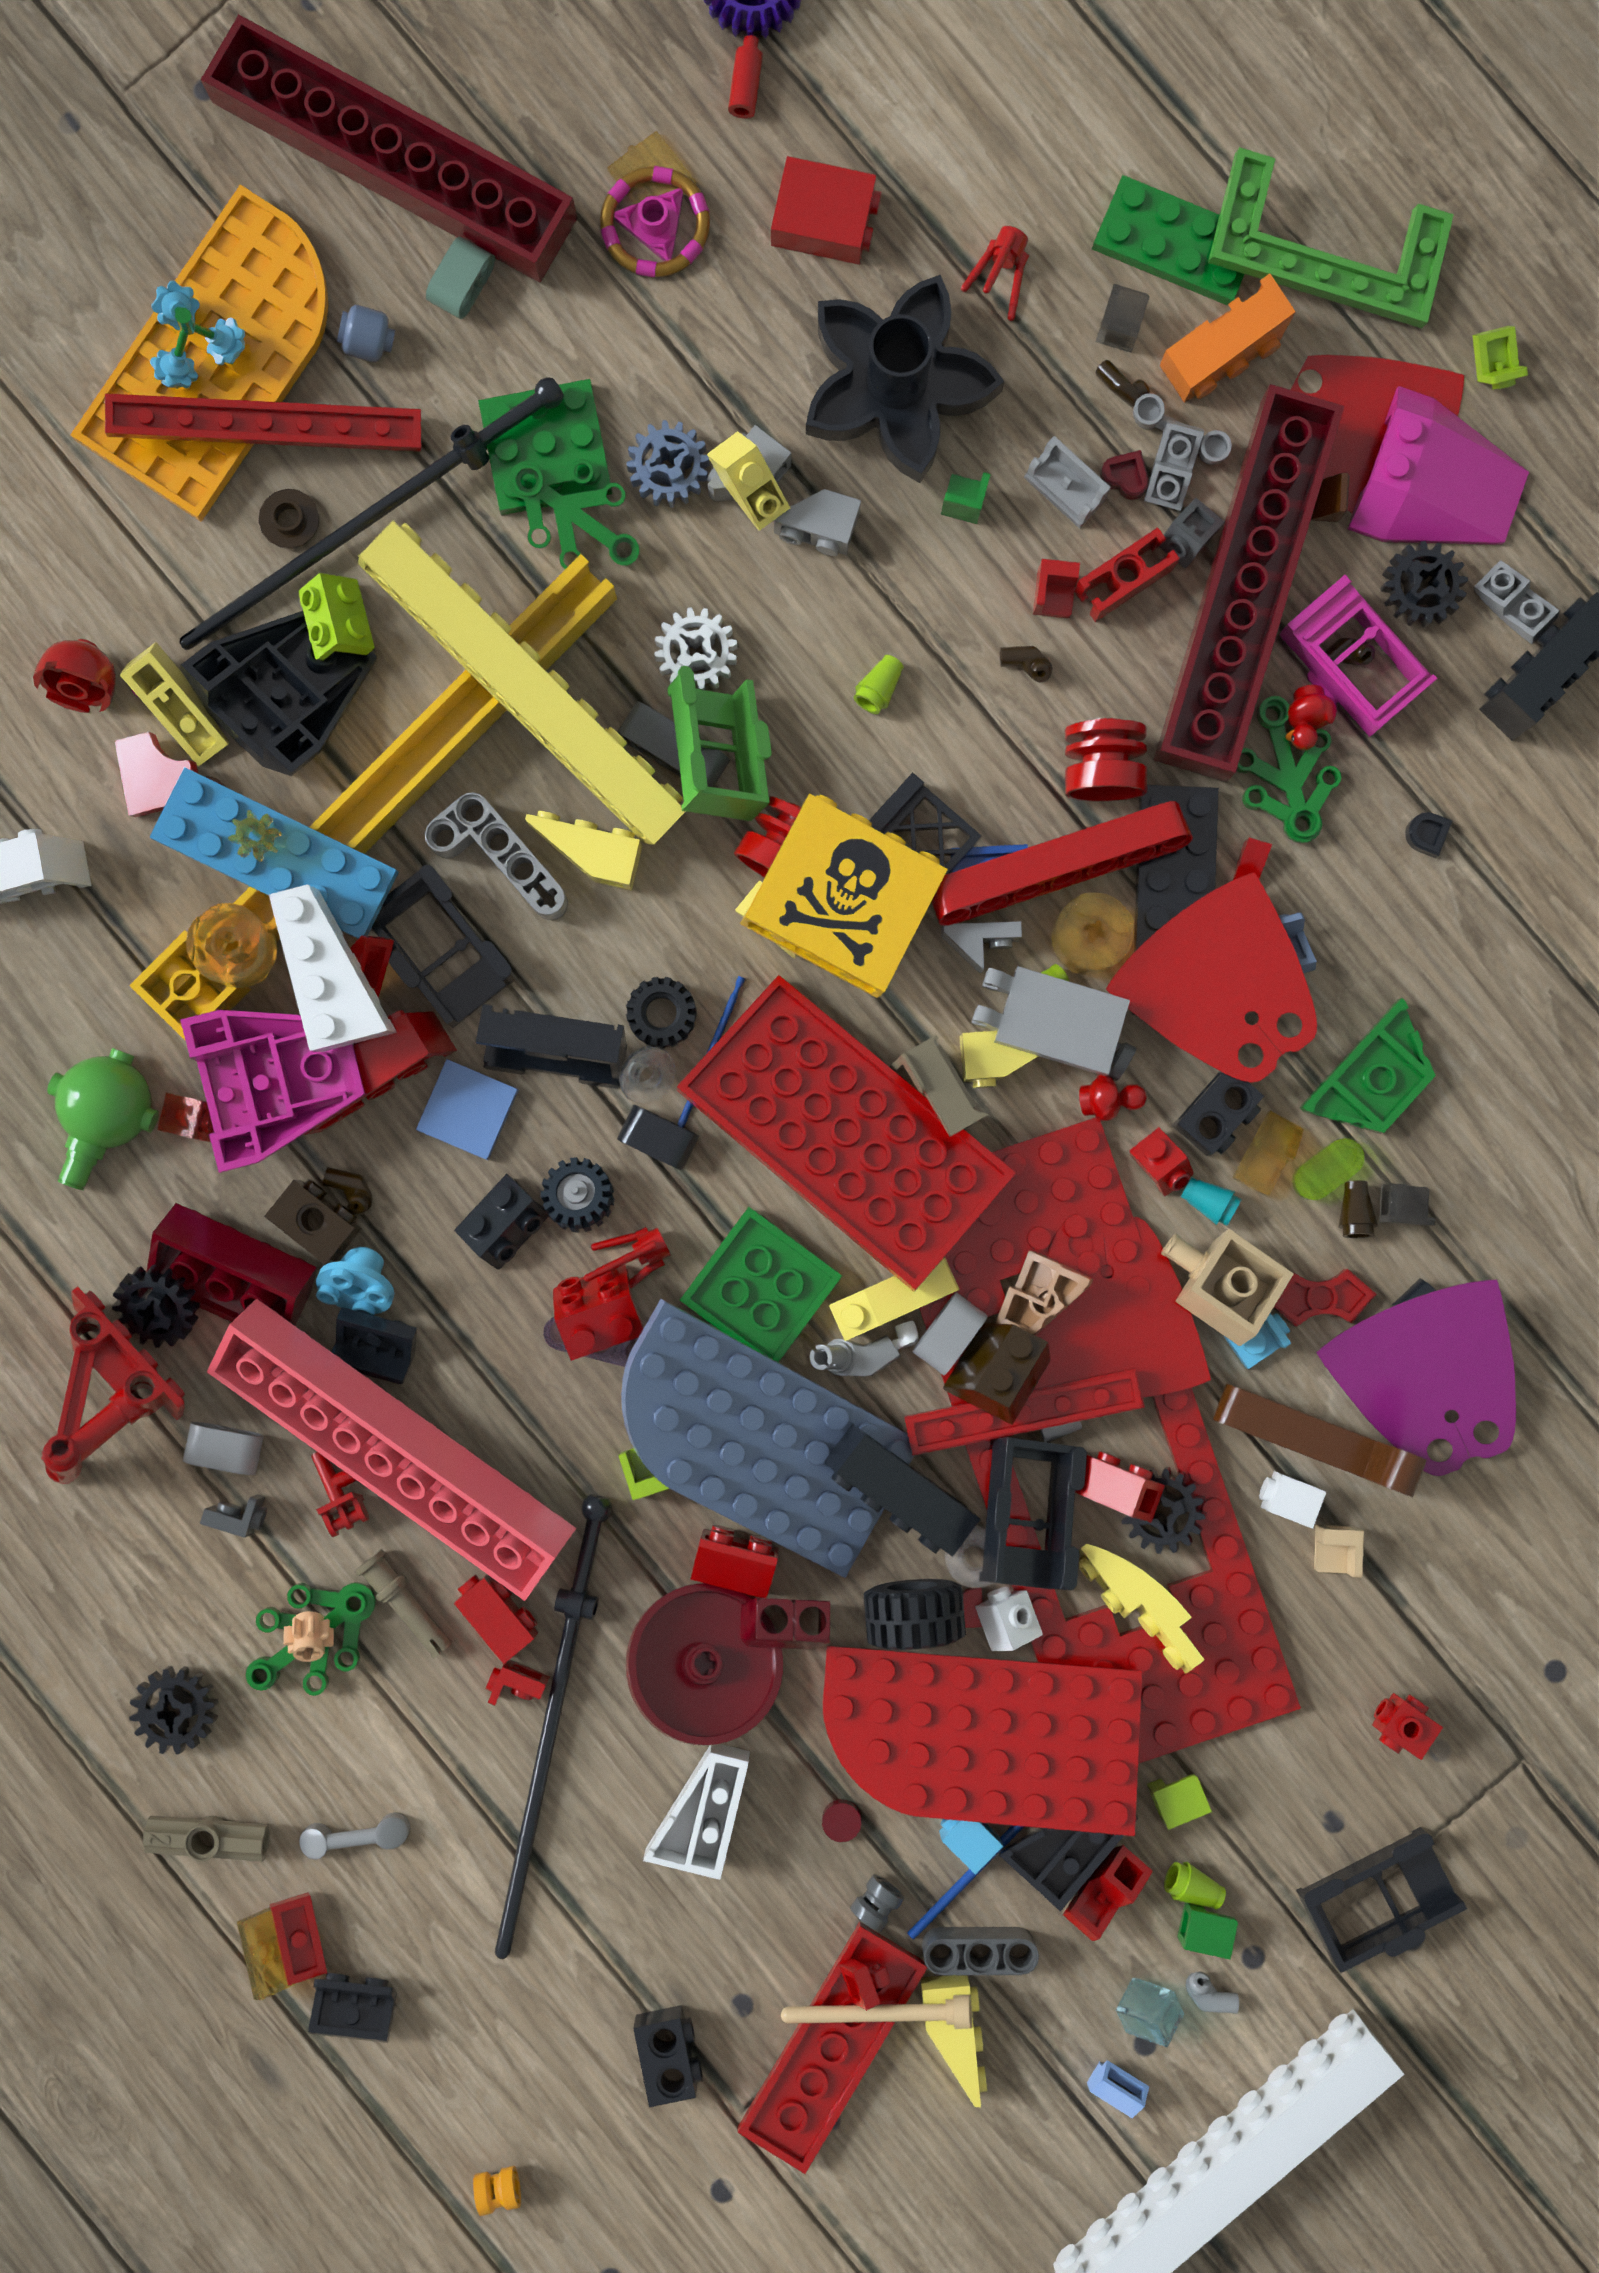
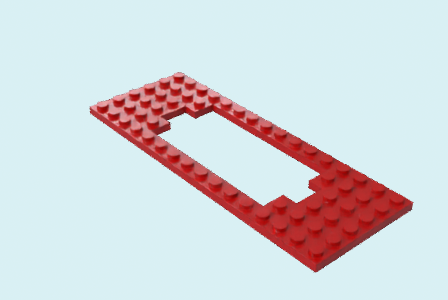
M1095 1117L992 1152L1015 1171L1016 1174L945 1256L960 1289L956 1292L986 1313L988 1317L1000 1312L1005 1299L1000 1280L1020 1274L1029 1251H1036L1047 1256L1054 1236L1063 1223L1065 1232L1071 1237L1068 1243L1069 1250L1078 1257L1077 1267L1082 1273L1091 1275L1100 1268V1258L1097 1254L1091 1252L1093 1249L1092 1239L1089 1235L1085 1234L1088 1228L1117 1236L1113 1248L1114 1256L1121 1262L1132 1261L1136 1257L1142 1241L1100 1119ZM1106 1264L1102 1266L1100 1273L1104 1278L1112 1277L1114 1270L1110 1265ZM1134 1276L1127 1282L1126 1289L1130 1296L1143 1299L1148 1295L1150 1285L1144 1277ZM955 1292L919 1308L926 1330ZM963 1353L960 1355L955 1364L945 1375L941 1374L944 1385L948 1380L949 1376L951 1375V1373L953 1372L954 1368L956 1367L957 1363L959 1362L960 1358L962 1357ZM1192 1388L1152 1396L1178 1475L1182 1471L1186 1473L1184 1479L1186 1485L1197 1482L1198 1486L1193 1494L1195 1496H1205L1206 1499L1198 1506V1509L1207 1512V1517L1202 1520H1196V1523L1203 1528L1199 1537L1210 1570L1167 1584L1169 1593L1177 1599L1192 1617L1180 1628L1204 1658V1661L1185 1674L1181 1668L1176 1670L1168 1662L1163 1654V1650L1166 1647L1156 1635L1151 1637L1142 1626L1119 1633L1112 1611L1107 1605L1064 1618L1055 1589L1012 1585L1013 1591L1027 1590L1043 1633L1042 1636L1031 1641L1037 1662L1142 1671L1138 1764L1301 1709ZM947 1392L951 1406L968 1403ZM991 1440L965 1445L986 1511L988 1507L993 1445H990ZM1012 1464L1010 1518L1032 1521ZM1009 1524L1006 1546L1041 1550L1034 1527Z

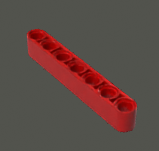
M1176 801L1165 802L946 874L931 904L940 925L949 926L1175 852L1187 846L1192 841L1193 836L1179 803Z

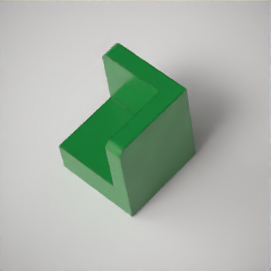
M983 472L981 481L951 474L941 515L978 524L991 474Z
M1184 1902L1177 1938L1184 1950L1231 1960L1238 1922L1234 1917L1207 1912L1203 1906Z

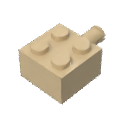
M1230 1229L1216 1238L1204 1253L1184 1241L1176 1233L1170 1238L1161 1252L1163 1256L1168 1257L1189 1272L1188 1277L1190 1279L1175 1302L1238 1346L1243 1345L1257 1335L1294 1273Z

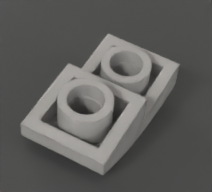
M1167 419L1144 501L1181 511L1192 477V469L1204 435V429Z
M1500 560L1474 586V591L1501 620L1521 637L1533 644L1559 618L1560 610L1530 590L1531 581Z

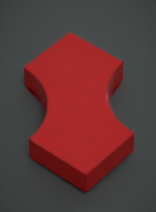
M1343 1269L1333 1278L1318 1282L1306 1280L1294 1273L1273 1309L1294 1327H1298L1308 1318L1319 1314H1332L1344 1319L1348 1323H1352L1377 1294L1348 1269Z

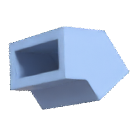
M1108 2060L1104 2064L1099 2061L1087 2081L1091 2093L1131 2118L1145 2107L1149 2086ZM1108 2077L1111 2078L1112 2080H1114L1115 2082L1119 2083V2084L1122 2085L1123 2087L1127 2088L1128 2090H1130V2091L1133 2092V2093L1131 2094V2093H1129L1128 2091H1126L1125 2089H1123V2088H1121L1120 2086H1118L1117 2084L1113 2083L1112 2081H1110V2080L1108 2079Z

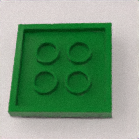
M590 379L560 384L559 387L564 393V398L558 407L553 409L542 407L487 445L501 516L526 511L525 501L518 498L512 492L509 485L511 470L515 465L523 461L536 462L544 470L570 466L575 461L581 459L590 462L594 469V476L589 483L579 484L572 480L550 485L552 489L562 496L603 489L611 483ZM534 390L478 400L483 428L535 393ZM584 464L578 465L575 469V475L579 479H586L590 474L589 467ZM525 474L521 480L523 487L526 489L533 488L536 484L535 476ZM612 488L607 491V495L613 494ZM540 499L541 508L549 506Z
M748 1207L681 1297L680 1301L721 1332L779 1363L842 1275L752 1208Z

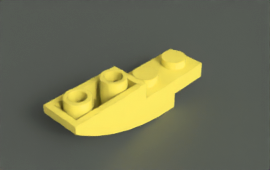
M1085 1544L1080 1548V1571L1090 1582L1094 1579L1104 1591L1101 1594L1103 1601L1114 1614L1120 1612L1126 1618L1137 1609L1141 1615L1138 1617L1141 1626L1151 1637L1156 1635L1166 1647L1163 1650L1164 1656L1176 1670L1181 1668L1186 1674L1204 1661V1658L1180 1628L1192 1617L1160 1583L1129 1561L1107 1550L1090 1544Z

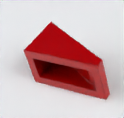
M1249 837L1243 843L1232 881L1253 872L1260 879L1272 844Z

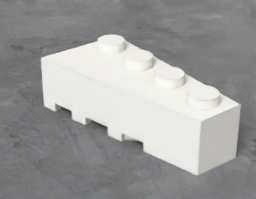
M307 884L269 894L309 1050L324 1052L396 1033V1029L391 1020L386 1016L380 1005L379 998L363 974L355 954L352 953L345 941L343 933L319 889Z

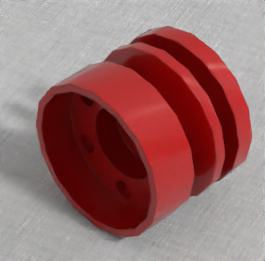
M1115 718L1094 719L1067 726L1065 729V740L1070 745L1065 748V756L1082 762L1066 768L1065 796L1075 800L1092 802L1121 801L1144 796L1147 793V766L1130 760L1143 756L1147 752V745L1139 742L1146 738L1147 726L1141 722Z
M769 796L770 803L764 808L770 815L759 813L755 817V821L767 832L765 836L747 831L734 852V855L743 864L764 878L802 808L794 803H788L773 796Z

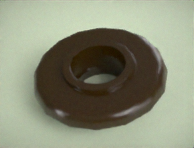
M283 489L274 492L265 499L260 508L258 522L261 532L269 542L280 548L293 549L303 546L313 538L318 529L319 513L316 504L309 495L295 489ZM295 509L298 511L299 515L295 524L289 527L279 525L278 519L284 510Z

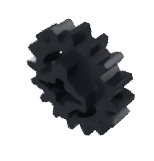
M1421 541L1416 547V551L1410 544L1401 551L1402 555L1397 553L1389 561L1392 567H1387L1382 574L1383 577L1390 580L1381 586V592L1390 593L1391 595L1384 603L1385 606L1395 604L1398 609L1395 611L1394 617L1397 619L1403 613L1408 616L1407 625L1409 626L1417 619L1421 620L1423 628L1428 627L1432 623L1433 618L1438 624L1442 623L1447 618V614L1453 615L1458 610L1459 606L1456 602H1461L1466 597L1467 593L1459 588L1468 582V577L1458 575L1464 563L1453 564L1451 561L1455 554L1453 550L1449 551L1446 555L1440 553L1442 549L1441 543H1437L1429 550L1426 541ZM1420 561L1429 562V563H1428V564H1422ZM1431 575L1432 578L1428 582L1429 585L1426 589L1423 588L1420 593H1417L1416 591L1421 586L1422 580H1426ZM1401 584H1403L1404 593L1402 591ZM1425 604H1426L1428 607H1420V606H1417V605H1425Z
M152 1265L147 1272L140 1266L132 1274L128 1273L119 1283L120 1286L112 1295L117 1299L112 1306V1310L122 1313L117 1320L122 1324L127 1323L130 1327L128 1331L131 1335L139 1334L140 1344L142 1345L148 1339H152L155 1348H160L164 1341L170 1347L174 1346L179 1339L184 1340L199 1319L195 1312L199 1309L200 1303L190 1300L196 1293L195 1289L185 1290L182 1285L185 1283L186 1278L173 1279L172 1269L170 1268L164 1274H161L157 1265Z
M1153 1467L1149 1469V1471L1153 1472L1151 1480L1165 1485L1160 1501H1162L1164 1507L1171 1506L1172 1511L1167 1516V1519H1165L1163 1513L1156 1514L1155 1512L1152 1522L1128 1515L1121 1522L1122 1524L1133 1525L1134 1528L1128 1536L1132 1539L1140 1535L1143 1538L1141 1548L1145 1549L1150 1543H1154L1156 1553L1161 1554L1165 1545H1169L1170 1550L1176 1553L1179 1550L1178 1541L1181 1540L1186 1546L1192 1544L1193 1540L1189 1532L1194 1534L1201 1533L1203 1528L1196 1523V1520L1205 1519L1207 1512L1199 1510L1198 1506L1206 1499L1205 1496H1195L1193 1494L1198 1486L1197 1482L1190 1483L1189 1485L1184 1483L1185 1472L1182 1471L1174 1478L1171 1477L1170 1467H1165L1162 1476H1158ZM1166 1485L1177 1489L1183 1496L1178 1497L1167 1491ZM1189 1512L1186 1526L1181 1531H1178L1177 1519L1179 1515ZM1150 1524L1159 1529L1160 1535L1153 1533L1144 1525Z
M173 1666L163 1669L162 1676L159 1672L155 1671L148 1676L149 1683L142 1682L137 1686L136 1689L142 1696H136L130 1701V1705L138 1708V1711L132 1714L129 1720L139 1721L141 1725L134 1734L139 1736L145 1733L148 1736L145 1743L147 1748L155 1742L159 1743L160 1754L167 1752L171 1746H173L176 1755L185 1750L186 1744L191 1749L195 1748L200 1744L199 1737L206 1738L212 1732L206 1724H212L218 1718V1715L210 1712V1709L217 1705L219 1701L215 1698L209 1699L207 1695L213 1689V1685L208 1684L203 1687L200 1684L203 1677L201 1672L193 1678L189 1677V1667L187 1666L181 1668L177 1674H175ZM161 1687L159 1701L154 1705H150L154 1693ZM184 1688H186L188 1691H190V1692L192 1693V1695L189 1694L188 1692H186V1691L184 1690ZM170 1704L172 1708L180 1709V1714L178 1716L175 1711L168 1710V1706ZM198 1715L196 1724L191 1731L187 1732L189 1718Z

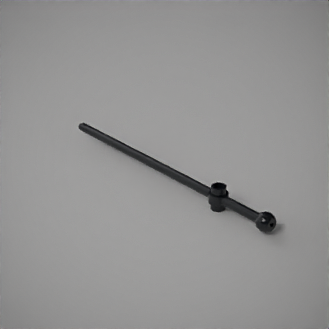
M551 377L541 379L536 384L533 395L479 432L473 431L469 425L457 427L450 436L454 443L452 451L184 634L179 641L181 647L185 650L192 649L459 464H468L471 470H478L484 467L490 459L486 452L487 445L542 407L553 409L563 402L564 393L555 379Z
M590 1494L582 1503V1513L587 1520L573 1586L570 1590L560 1588L555 1600L554 1611L564 1613L566 1619L495 1948V1955L499 1959H505L511 1951L580 1622L582 1618L593 1620L598 1607L599 1598L588 1595L587 1589L601 1523L605 1522L612 1512L610 1499L601 1495Z

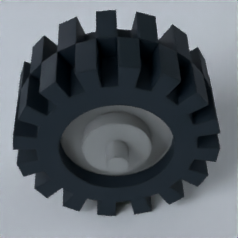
M577 1157L570 1158L571 1163L568 1164L562 1160L558 1162L560 1167L557 1170L551 1168L548 1171L549 1179H543L542 1186L544 1191H541V1199L544 1202L543 1206L554 1223L556 1222L564 1230L570 1228L572 1232L579 1233V1229L583 1228L585 1232L591 1231L593 1224L596 1223L599 1227L603 1224L602 1218L604 1215L609 1217L611 1214L610 1205L614 1206L615 1200L612 1195L614 1193L613 1186L606 1173L597 1163L593 1165L591 1160L586 1158L583 1159V1162H580Z

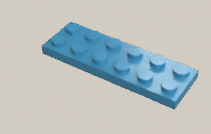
M185 767L149 837L268 896L269 894L307 884L319 889L341 931L357 939L362 935L368 936L399 873L396 869Z

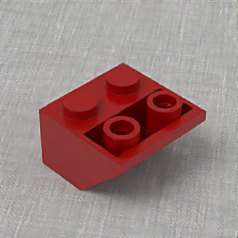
M712 1525L711 1530L703 1529L690 1579L760 1598H767L778 1561L779 1548L772 1546L773 1541L758 1535H750L749 1540L735 1537V1530L719 1525Z

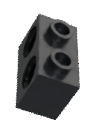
M1219 1071L1173 1123L1172 1127L1204 1155H1213L1216 1151L1221 1155L1235 1141L1236 1137L1232 1133L1241 1122L1247 1126L1261 1111L1262 1108L1257 1104L1263 1099L1264 1095L1249 1082L1235 1079ZM1228 1089H1234L1241 1095L1242 1103L1237 1110L1229 1108L1225 1103V1094ZM1204 1117L1212 1119L1216 1124V1134L1211 1139L1205 1138L1199 1130V1124Z
M682 2005L637 2014L633 2030L649 2108L696 2098L698 2082H703V2073L699 2056L692 2057L690 2043L695 2042V2033L691 2017L684 2018ZM661 2029H669L676 2037L672 2041L664 2042L658 2039L655 2033ZM674 2068L681 2071L684 2076L680 2080L671 2081L663 2073L668 2069Z

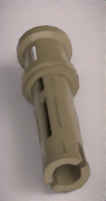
M380 1549L354 1572L358 1576L363 1575L377 1592L376 1598L379 1602L385 1603L387 1601L434 1659L440 1654L441 1650L444 1651L452 1643V1640L444 1634L406 1588L407 1578L403 1574H397L384 1558V1550Z

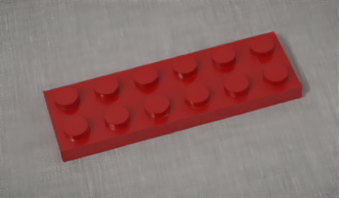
M859 1922L810 2006L855 2005L852 2003L839 1966L852 1958L867 1966L877 1962L880 1968L886 1967L891 1983L876 1989L880 2001L879 2005L906 2004L927 1970V1966L921 1958L862 1922ZM895 2022L799 2023L738 2125L737 2133L806 2174Z

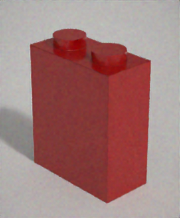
M787 156L771 225V246L860 265L862 251H870L874 228L868 227L870 214L878 215L882 191L875 190L877 175Z

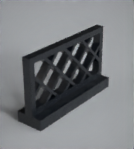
M913 772L869 820L872 823L871 827L883 834L886 832L911 831L912 850L916 851L915 831L938 830L939 850H926L925 852L935 857L940 856V865L948 869L946 874L951 873L955 866L961 862L966 854L982 838V835L926 788L924 782ZM924 799L937 809L938 823L915 824L914 810ZM942 815H944L950 822L942 823ZM910 816V825H902ZM958 828L969 837L960 849L943 848L942 829ZM954 855L944 866V856Z

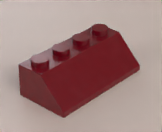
M175 1203L152 1232L146 1272L152 1265H157L161 1274H164L168 1268L172 1269L173 1279L186 1278L185 1283L182 1285L185 1290L195 1289L196 1293L190 1299L191 1301L200 1303L199 1308L227 1321L233 1322L257 1298L296 1326L312 1291L317 1267L301 1258H296L276 1249L266 1242H261L241 1233L231 1226H226L206 1217L196 1210Z

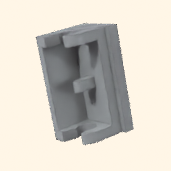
M1053 436L1046 444L1045 450L1040 457H1034L1024 478L1080 529L1105 502L1111 487L1059 439Z

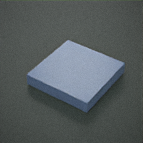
M446 1059L416 1130L489 1160L519 1090Z

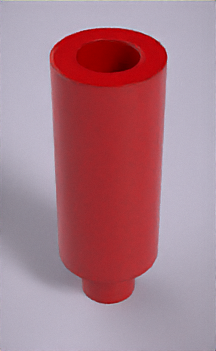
M752 35L745 36L743 46L736 49L728 112L731 115L744 119L752 118L755 115L763 53L758 49L759 39Z

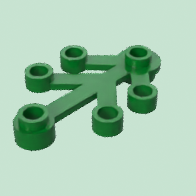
M581 459L575 461L570 466L544 470L538 463L533 461L520 462L511 470L509 485L512 492L518 498L525 501L530 527L527 537L533 547L542 549L547 547L551 541V533L543 525L541 499L554 509L562 550L559 560L564 569L568 567L564 563L566 553L575 552L577 556L581 554L576 547L572 522L609 548L611 559L618 565H631L637 560L639 545L634 537L628 534L617 536L581 510L582 508L605 504L611 507L622 505L625 501L626 493L620 484L610 483L603 489L562 496L552 489L550 485L572 480L579 484L589 483L594 476V469L590 462ZM584 464L589 467L590 474L586 479L576 477L575 469L578 465ZM525 474H532L536 478V484L531 489H526L522 485L521 480ZM613 487L618 488L622 493L621 499L616 503L610 502L607 499V491ZM537 529H542L546 532L547 538L542 544H536L532 539V534ZM625 542L631 546L632 552L629 557L622 558L617 554V547L620 543Z
M1270 696L1258 707L1257 719L1269 731L1279 769L1258 758L1252 749L1243 748L1241 755H1247L1251 759V765L1244 767L1238 763L1236 771L1242 774L1251 772L1286 793L1289 806L1269 797L1265 788L1260 785L1250 786L1243 793L1242 802L1250 810L1261 809L1282 821L1284 832L1290 840L1296 843H1308L1314 840L1321 832L1322 818L1319 811L1331 790L1340 784L1342 779L1341 772L1334 766H1326L1321 769L1316 775L1317 786L1305 803L1301 787L1319 756L1330 747L1331 736L1326 730L1317 729L1318 736L1322 737L1325 742L1324 747L1318 748L1314 745L1311 749L1305 750L1295 766L1289 741L1286 740L1287 733L1284 723L1289 719V704L1280 696ZM1266 710H1275L1278 714V719L1275 721L1269 720L1266 717ZM1323 773H1331L1335 779L1334 784H1326L1323 781ZM1252 791L1258 792L1261 796V802L1258 804L1252 803L1249 799V793ZM1302 818L1307 822L1308 828L1306 831H1301L1296 827L1297 819Z
M359 1582L344 1586L340 1592L314 1589L306 1583H298L290 1588L287 1600L294 1608H304L309 1603L335 1608L324 1617V1620H330V1628L334 1629L345 1621L343 1645L336 1652L334 1663L339 1670L345 1672L355 1668L360 1661V1653L357 1648L361 1621L367 1619L373 1613L376 1605L375 1595L371 1588ZM296 1589L305 1591L307 1595L305 1602H298L295 1599L294 1592ZM356 1596L361 1600L360 1609L354 1610L349 1606L350 1597ZM267 1607L257 1614L256 1625L259 1630L265 1633L272 1632L277 1628L284 1629V1626H292V1619L297 1614L284 1613L275 1607ZM265 1613H270L275 1617L274 1626H267L263 1622ZM288 1645L272 1657L262 1656L250 1663L246 1670V1680L253 1689L259 1691L267 1690L278 1681L280 1670L295 1659L293 1653H288ZM325 1647V1654L320 1659L311 1661L310 1672L303 1679V1689L309 1695H319L328 1687L329 1678L326 1671L330 1647ZM342 1652L352 1654L354 1658L353 1664L346 1665L342 1662ZM261 1668L266 1671V1681L261 1682L256 1679V1669ZM311 1676H318L322 1680V1687L320 1689H315L310 1685Z

